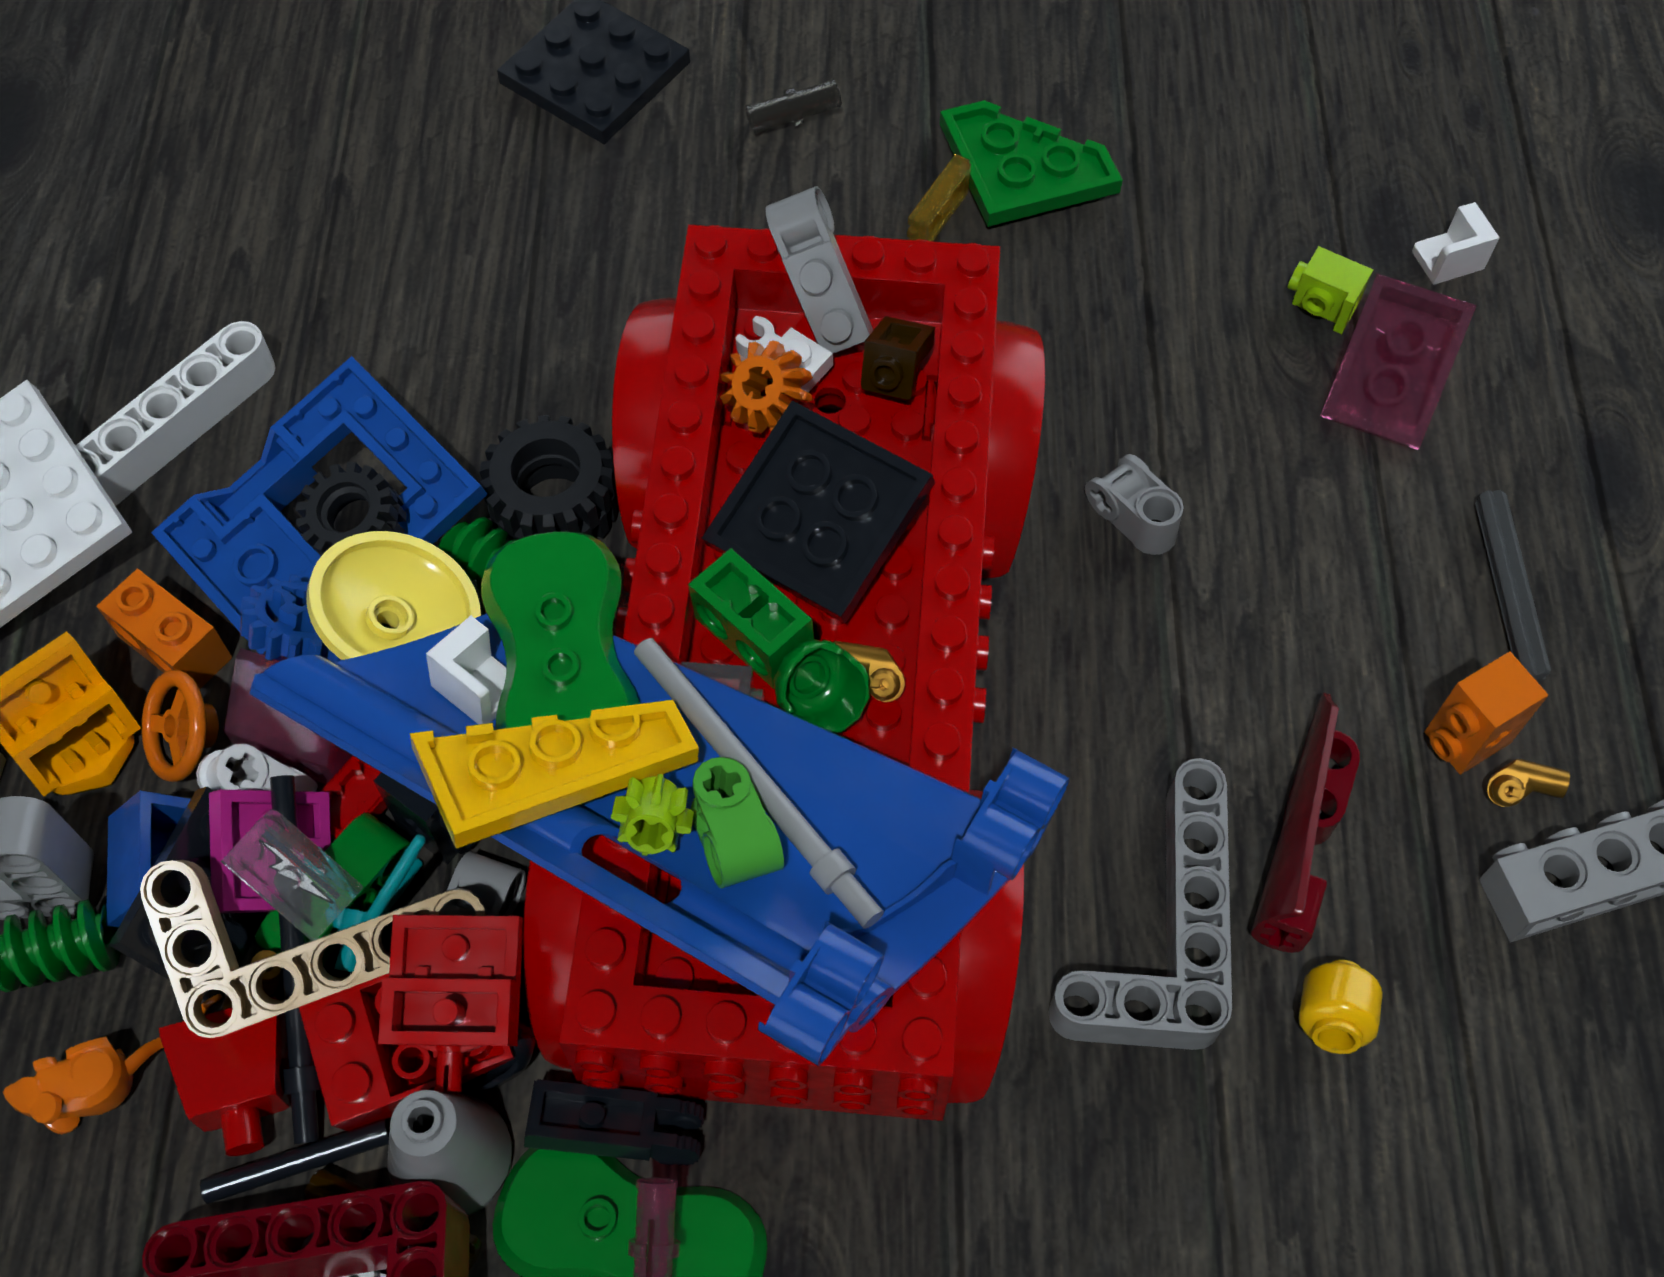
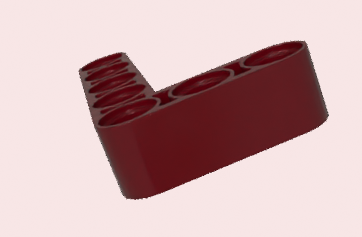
M417 1181L173 1222L162 1226L150 1237L143 1251L142 1263L149 1277H341L387 1269L386 1277H433L435 1275L437 1277H469L470 1225L468 1215L463 1208L439 1186L428 1181ZM439 1211L434 1224L422 1231L426 1219L434 1212ZM376 1222L371 1234L364 1240H361L365 1229ZM313 1233V1237L308 1245L300 1250L304 1240ZM251 1244V1247L247 1254L241 1258V1254L243 1253L245 1248ZM189 1256V1259L186 1261L184 1266L181 1267L184 1260Z

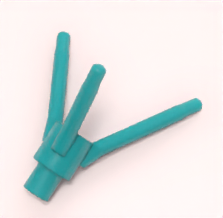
M417 834L413 838L368 912L344 908L322 848L319 846L313 847L310 853L317 875L323 877L320 879L324 894L336 904L334 906L328 903L333 928L342 930L388 913L422 868L423 862L417 857L426 842V838L421 834ZM337 943V945L341 946L334 969L352 973L356 965L355 955L349 947Z

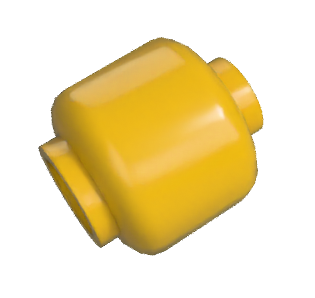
M1335 960L1314 967L1304 978L1299 1024L1304 1033L1319 1048L1336 1054L1355 1052L1359 1048L1370 1044L1377 1037L1383 995L1382 988L1378 980L1371 973L1352 961Z

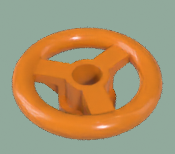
M169 670L161 674L153 682L144 703L141 728L142 742L146 758L154 773L168 782L184 780L197 767L203 749L210 748L218 736L219 720L215 708L211 704H204L203 696L197 683L184 671ZM172 687H177L178 690L171 709L166 710L164 715H161V707L166 694ZM159 733H162L165 741L169 743L173 765L167 761L163 754Z

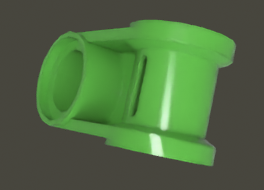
M726 757L711 758L703 762L695 771L692 786L695 798L691 805V810L694 811L692 823L704 848L707 865L716 885L722 889L782 870L784 867V855L779 835L771 818L765 813L746 768L736 760Z

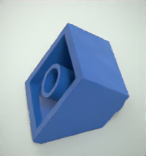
M140 790L108 817L106 926H120L140 891L143 877L154 866L191 799Z

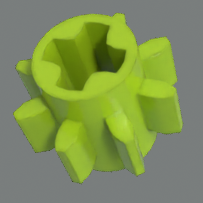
M663 774L647 777L640 781L634 777L630 778L626 796H615L611 819L621 822L617 840L620 843L628 842L633 849L645 856L661 853L666 849L672 853L675 852L679 834L691 833L694 811L686 808L688 789L686 787L677 788L674 783L664 778Z

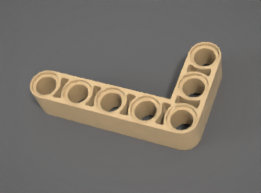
M186 860L160 862L148 870L143 877L140 887L141 899L183 1020L189 1030L198 1036L206 1038L224 1036L388 974L390 952L383 946L381 936L386 925L393 921V915H440L445 903L453 899H462L473 906L476 916H486L485 906L478 895L467 889H451L239 967L209 879L200 866ZM173 870L180 871L186 875L191 886L189 897L180 906L169 904L161 895L160 886L162 880ZM194 929L203 932L211 941V954L204 964L190 963L181 952L182 939L190 930ZM339 943L346 945L353 951L356 965L352 974L347 977L338 978L326 972L323 967L322 957L329 945ZM282 967L293 976L295 987L293 994L288 999H272L265 993L262 979L268 968ZM208 990L223 991L232 1001L233 1010L227 1022H211L203 1014L201 1002Z

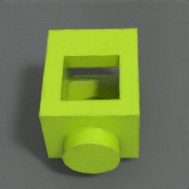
M1318 246L1309 263L1300 261L1292 274L1287 287L1296 292L1292 304L1315 316H1320L1336 323L1333 331L1342 334L1361 302L1373 269Z

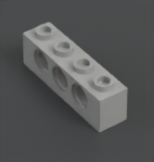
M1664 800L1652 805L1647 809L1648 813L1632 818L1628 811L1620 812L1600 821L1596 825L1597 829L1580 834L1577 827H1572L1551 835L1544 841L1545 845L1528 849L1525 843H1519L1494 854L1492 857L1494 863L1482 875L1479 881L1510 943L1664 895V854L1658 852L1650 842L1657 843L1664 851ZM1597 856L1603 857L1607 861H1609L1610 864L1613 866L1614 871H1611L1604 867L1600 863ZM1544 871L1555 875L1562 883L1563 888L1552 884L1547 879Z

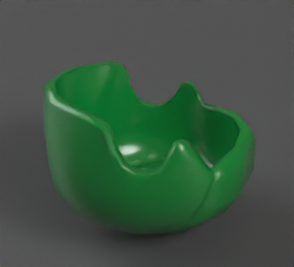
M812 639L797 645L784 656L773 680L777 704L783 711L835 734L842 733L858 721L870 699L869 675L866 668L845 649L825 639L822 641Z

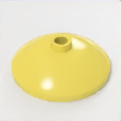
M364 532L346 537L335 543L317 561L307 586L306 604L311 623L322 642L341 660L403 645L457 626L470 615L474 618L481 616L477 592L461 566L433 544L398 532ZM380 623H385L391 628L384 627Z

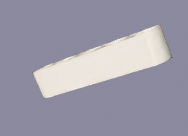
M244 321L227 325L75 445L115 506L271 379L276 369L275 362L260 329L256 325Z

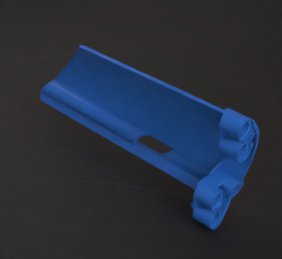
M486 613L475 618L489 629L491 656L506 667L503 642L489 616ZM459 625L403 645L336 662H331L317 655H300L287 658L275 663L263 673L255 674L250 689V695L434 804L436 802L413 752L410 733L433 730L435 738L466 734L465 726L478 725L436 691L430 683L426 653ZM613 635L617 659L633 685L639 703L672 700L635 656L634 650L638 645ZM673 661L830 849H840L856 868L854 877L884 911L882 917L874 925L863 929L834 893L827 895L810 875L812 866L773 820L772 822L776 827L783 849V869L722 889L716 885L710 873L704 848L693 823L690 834H679L677 849L673 853L666 849L661 853L645 856L633 849L628 842L620 843L617 840L621 822L611 819L615 796H626L627 787L490 837L773 1003L775 1006L766 1024L759 1022L758 1030L817 1066H820L848 1031L852 1033L857 1032L870 1022L897 990L931 961L990 902L1009 880H1013L1023 864L1034 853L1067 789L1070 778L1023 752L1012 748L1009 761L996 782L989 780L983 790L982 799ZM677 706L699 747L698 762L663 775L664 778L674 783L677 788L686 787L688 789L686 808L691 810V805L695 798L692 786L695 771L703 762L720 756ZM495 718L492 722H490V723H493V728H494V730H496V718ZM596 835L607 837L681 880L679 896L673 901L663 904L583 857L582 848L584 843L590 837Z

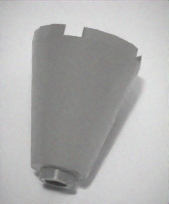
M421 1090L409 1094L396 1106L390 1121L387 1166L392 1186L417 1181H428L446 1192L463 1208L468 1216L484 1209L494 1199L493 1196L502 1185L504 1179L506 1180L512 1168L513 1143L505 1121L490 1104L472 1095L434 1090ZM439 1211L434 1212L430 1216L437 1219Z

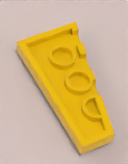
M674 700L596 709L591 711L590 718L567 721L558 720L557 715L531 718L532 725L494 730L493 723L465 726L466 734L434 738L433 730L410 733L413 752L456 849L628 787L629 779L632 777L640 781L647 777L665 774L698 762L699 747Z

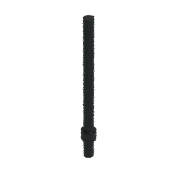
M293 775L274 776L270 778L274 847L300 859L295 777ZM275 856V863L280 862V860ZM300 863L294 864L295 866L301 868ZM276 871L281 952L306 943L303 894L301 889L291 885L300 880ZM282 968L285 1000L293 994L295 983L291 973ZM298 1007L285 1012L289 1069H282L284 1095L291 1094L294 1144L319 1141L316 1090H321Z

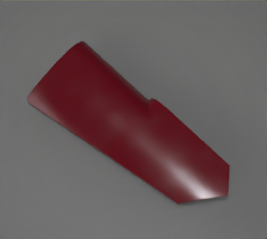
M1324 692L1310 724L1284 811L1283 827L1251 931V935L1256 941L1282 952L1295 953L1302 951L1313 936L1327 887L1326 880L1310 874L1314 845L1322 844L1329 839L1345 814L1360 762V751L1354 740L1341 731L1335 730L1339 707L1332 701L1331 695ZM1330 758L1337 762L1340 769L1328 767ZM1320 809L1324 812L1326 819H1319Z

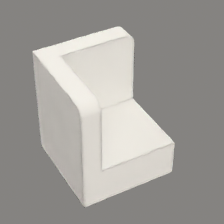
M1476 202L1458 207L1447 233L1416 242L1412 253L1432 284L1435 285L1485 269L1500 237Z
M470 615L426 653L431 686L479 725L490 723L496 718L497 707L506 678V667L491 656L489 629Z

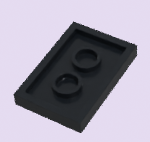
M204 787L195 791L154 866L160 862L171 860L194 862L204 870L211 885L209 793L214 792V790ZM173 870L162 880L160 886L161 895L169 904L180 906L189 897L191 891L190 881L180 871ZM139 891L109 946L169 980L141 899V891ZM268 912L220 913L239 967ZM194 929L187 932L181 942V952L184 958L190 963L200 965L204 964L210 957L212 947L208 936ZM215 989L208 990L203 996V1000L206 1001L217 994H221L222 998L216 1003L222 1002L225 993Z

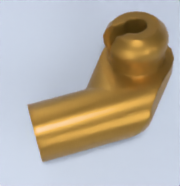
M1516 759L1491 775L1487 784V793L1491 801L1501 807L1517 805L1533 791L1563 798L1569 787L1570 772L1523 759Z

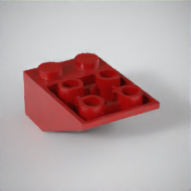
M389 973L299 1007L331 1126L342 1130L351 1131L391 1118L396 1106L406 1096L416 1091L434 1090L436 1086L437 1052H432L418 1045L378 1044L382 978H389ZM483 1046L470 1052H463L461 1085L514 1059L511 1046Z

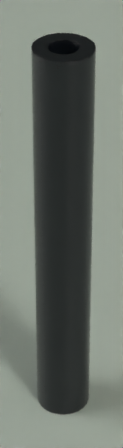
M384 1119L201 1179L200 1190L203 1200L206 1204L216 1202L388 1145L390 1132L388 1123Z

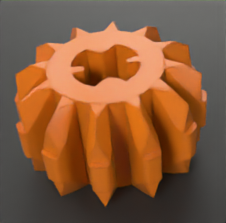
M774 340L770 341L766 348L758 342H749L747 358L738 353L730 355L732 363L737 367L734 374L730 372L720 374L721 380L732 386V388L720 396L724 404L734 406L730 415L731 419L739 424L747 422L749 430L758 434L764 432L767 426L772 431L791 401L807 403L813 400L810 393L801 389L803 385L813 378L810 371L805 368H799L802 356L794 350L785 352L784 345ZM768 378L772 379V384L768 385ZM765 390V397L761 396V391Z

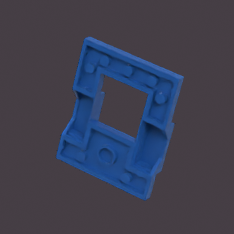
M352 356L270 427L261 459L228 488L193 495L151 532L239 632L242 598L250 597L253 585L267 588L268 578L271 577L281 582H289L290 574H296L301 582H309L312 571L321 555L301 536L302 534L280 511L301 493L305 485L309 486L315 481L313 476L317 472L312 466L351 432L407 488L399 495L404 503L401 507L406 512L407 522H398L405 530L404 534L433 544L488 495L484 488ZM266 648L255 649L270 667L277 662L285 660L278 657L269 661L265 659Z

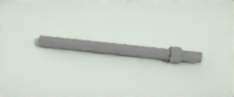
M653 638L642 641L634 650L635 656L671 699L674 700L676 705L720 757L734 759L746 768L764 810L812 866L810 870L812 878L827 895L834 893L863 929L874 925L882 917L884 911L854 877L856 868L840 849H830Z

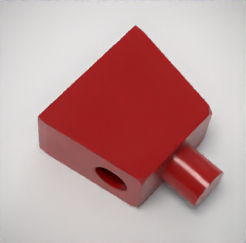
M276 996L271 997L272 999L279 1000ZM233 1008L207 1014L205 1017L211 1022H227L231 1017ZM285 1013L215 1038L198 1036L189 1030L185 1021L160 1027V1039L188 1119L204 1132L222 1128L225 1152L228 1156H242L261 1150L265 1144L260 1117L284 1111L291 1104V1094L284 1095L282 1070L289 1069Z

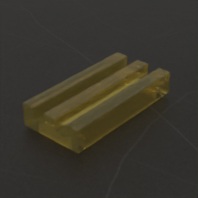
M957 154L952 157L908 217V224L911 225L907 230L909 240H935L968 194L971 168L969 159Z

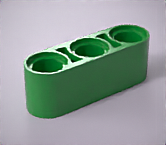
M369 812L356 817L324 852L344 908L368 912L401 856L411 843ZM315 864L307 871L317 874ZM320 880L313 883L324 894ZM302 890L306 943L337 932L339 929L333 928L328 902ZM278 910L271 911L266 916L255 937L256 944L263 950L273 951L276 954L281 952ZM331 944L326 948L322 957L323 966L341 945Z

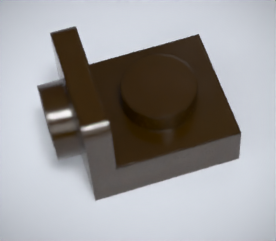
M885 316L865 340L861 377L862 389L909 400L915 392L917 367L933 347L935 327Z

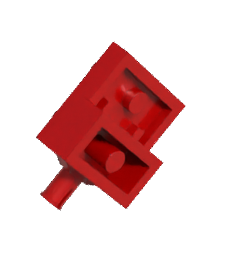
M393 915L389 978H382L378 1044L418 1045L432 1052H437L436 1086L434 1091L462 1092L463 1052H470L483 1046H518L523 917Z

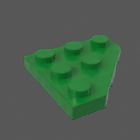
M985 100L940 111L941 129L987 227L1110 196L1121 191L1123 179L1105 145L1089 139L1086 140L1085 144L1078 143L1060 136V128L1028 116L1022 122L1001 114V106Z

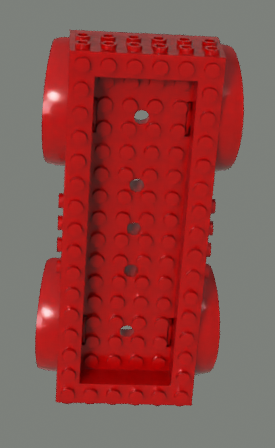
M688 224L677 298H663L639 303L633 309L626 322L617 355L612 403L614 475L625 534L629 544L635 547L637 552L636 558H627L625 562L623 585L624 591L630 592L628 608L619 607L615 636L639 645L645 639L653 638L672 661L781 709L777 704L775 689L767 684L695 618L688 584L723 555L707 546L702 537L771 433L768 426L764 432L758 434L749 430L747 422L744 424L734 422L730 416L734 406L724 404L720 398L722 394L732 388L730 384L721 380L720 374L724 372L734 374L737 368L732 363L730 356L731 354L738 353L735 337L741 334L749 340L762 338L753 332L752 322L755 316H761L773 324L775 334L780 337L790 328H793L817 343L783 264L770 229ZM834 235L873 330L885 316L935 327L934 343L932 349L917 367L915 392L909 400L862 389L861 377L865 342L833 353V366L809 391L813 400L807 403L799 401L798 404L931 473L935 484L846 623L839 621L780 586L772 584L812 619L814 639L819 641L825 639L833 643L834 641L887 649L904 675L905 687L903 693L897 699L891 702H882L870 694V699L860 719L842 733L836 734L982 799L983 791L970 790L973 722L984 723L986 707V688L975 687L976 670H987L989 636L978 635L979 619L989 620L992 585H981V579L996 578L1009 572L1023 530L1035 475L1043 419L1045 357L1042 338L1039 332L1033 328L1013 322L996 320L1000 246L977 243L933 242L923 239L904 240L877 238L875 236ZM765 390L761 391V396L763 397L766 396ZM822 411L836 412V413H825V412H822ZM596 835L590 837L584 843L582 848L583 857L663 904L671 902L679 896L681 880L607 837ZM530 860L524 907L523 963L528 1011L538 1048L544 1059L549 1063L561 1068L571 1069L578 1084L594 1088H621L658 1093V1096L943 1121L947 1103H971L981 1100L985 1096L1000 1059L1013 1003L1019 963L1024 906V864L1013 880H1009L990 902L931 961L897 990L870 1022L857 1032L852 1033L848 1031L827 1059L820 1066H817L758 1030L759 1022L766 1024L775 1006L773 1003Z

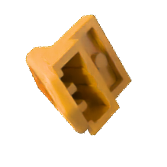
M66 631L0 675V744L43 797L51 791L60 795H70L112 785L133 749V734L140 730L141 727L114 689L97 671L77 641Z

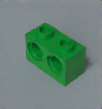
M732 548L688 584L695 618L773 689H775L773 680L784 656L801 642L814 639L812 619Z

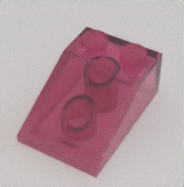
M1377 273L1322 410L1321 417L1419 450L1477 305Z

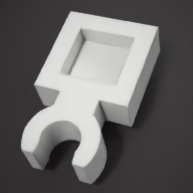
M755 316L752 322L753 332L762 338L749 340L741 334L735 337L737 352L745 358L748 356L749 342H758L766 348L768 343L774 340L784 345L785 352L794 350L802 356L799 368L807 369L813 377L801 387L802 390L808 393L833 366L832 352L793 328H790L780 337L775 334L773 324L761 316Z

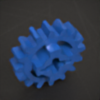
M290 574L289 582H281L274 577L268 578L267 588L253 585L250 597L242 598L240 635L249 637L248 647L251 650L266 648L265 659L271 661L278 657L287 659L300 655H317L327 658L331 662L341 661L327 648L316 633L306 604L308 582H301L296 574Z

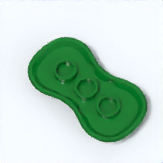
M569 531L534 534L510 542L500 548L490 559L482 578L481 596L486 613L503 642L507 664L505 683L497 707L496 730L532 725L531 718L557 715L558 720L567 721L590 718L591 711L596 709L640 704L636 691L623 671L614 649L613 622L621 595V571L613 553L603 542L595 537Z
M529 1148L510 1171L495 1207L492 1225L493 1241L497 1253L505 1264L521 1277H762L766 1264V1230L759 1215L741 1197L730 1191L715 1187H668L656 1184L635 1175L615 1157Z

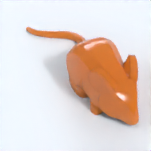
M217 994L201 1004L203 1014H205L210 1006L222 998L221 994ZM106 1036L89 1040L66 1050V1059L57 1062L55 1057H45L33 1061V1068L36 1072L35 1077L19 1079L5 1087L3 1094L16 1111L33 1118L38 1123H43L54 1133L67 1134L77 1128L80 1117L101 1115L118 1107L131 1090L135 1071L151 1055L161 1050L163 1045L160 1037L145 1043L126 1058L121 1048L115 1050Z

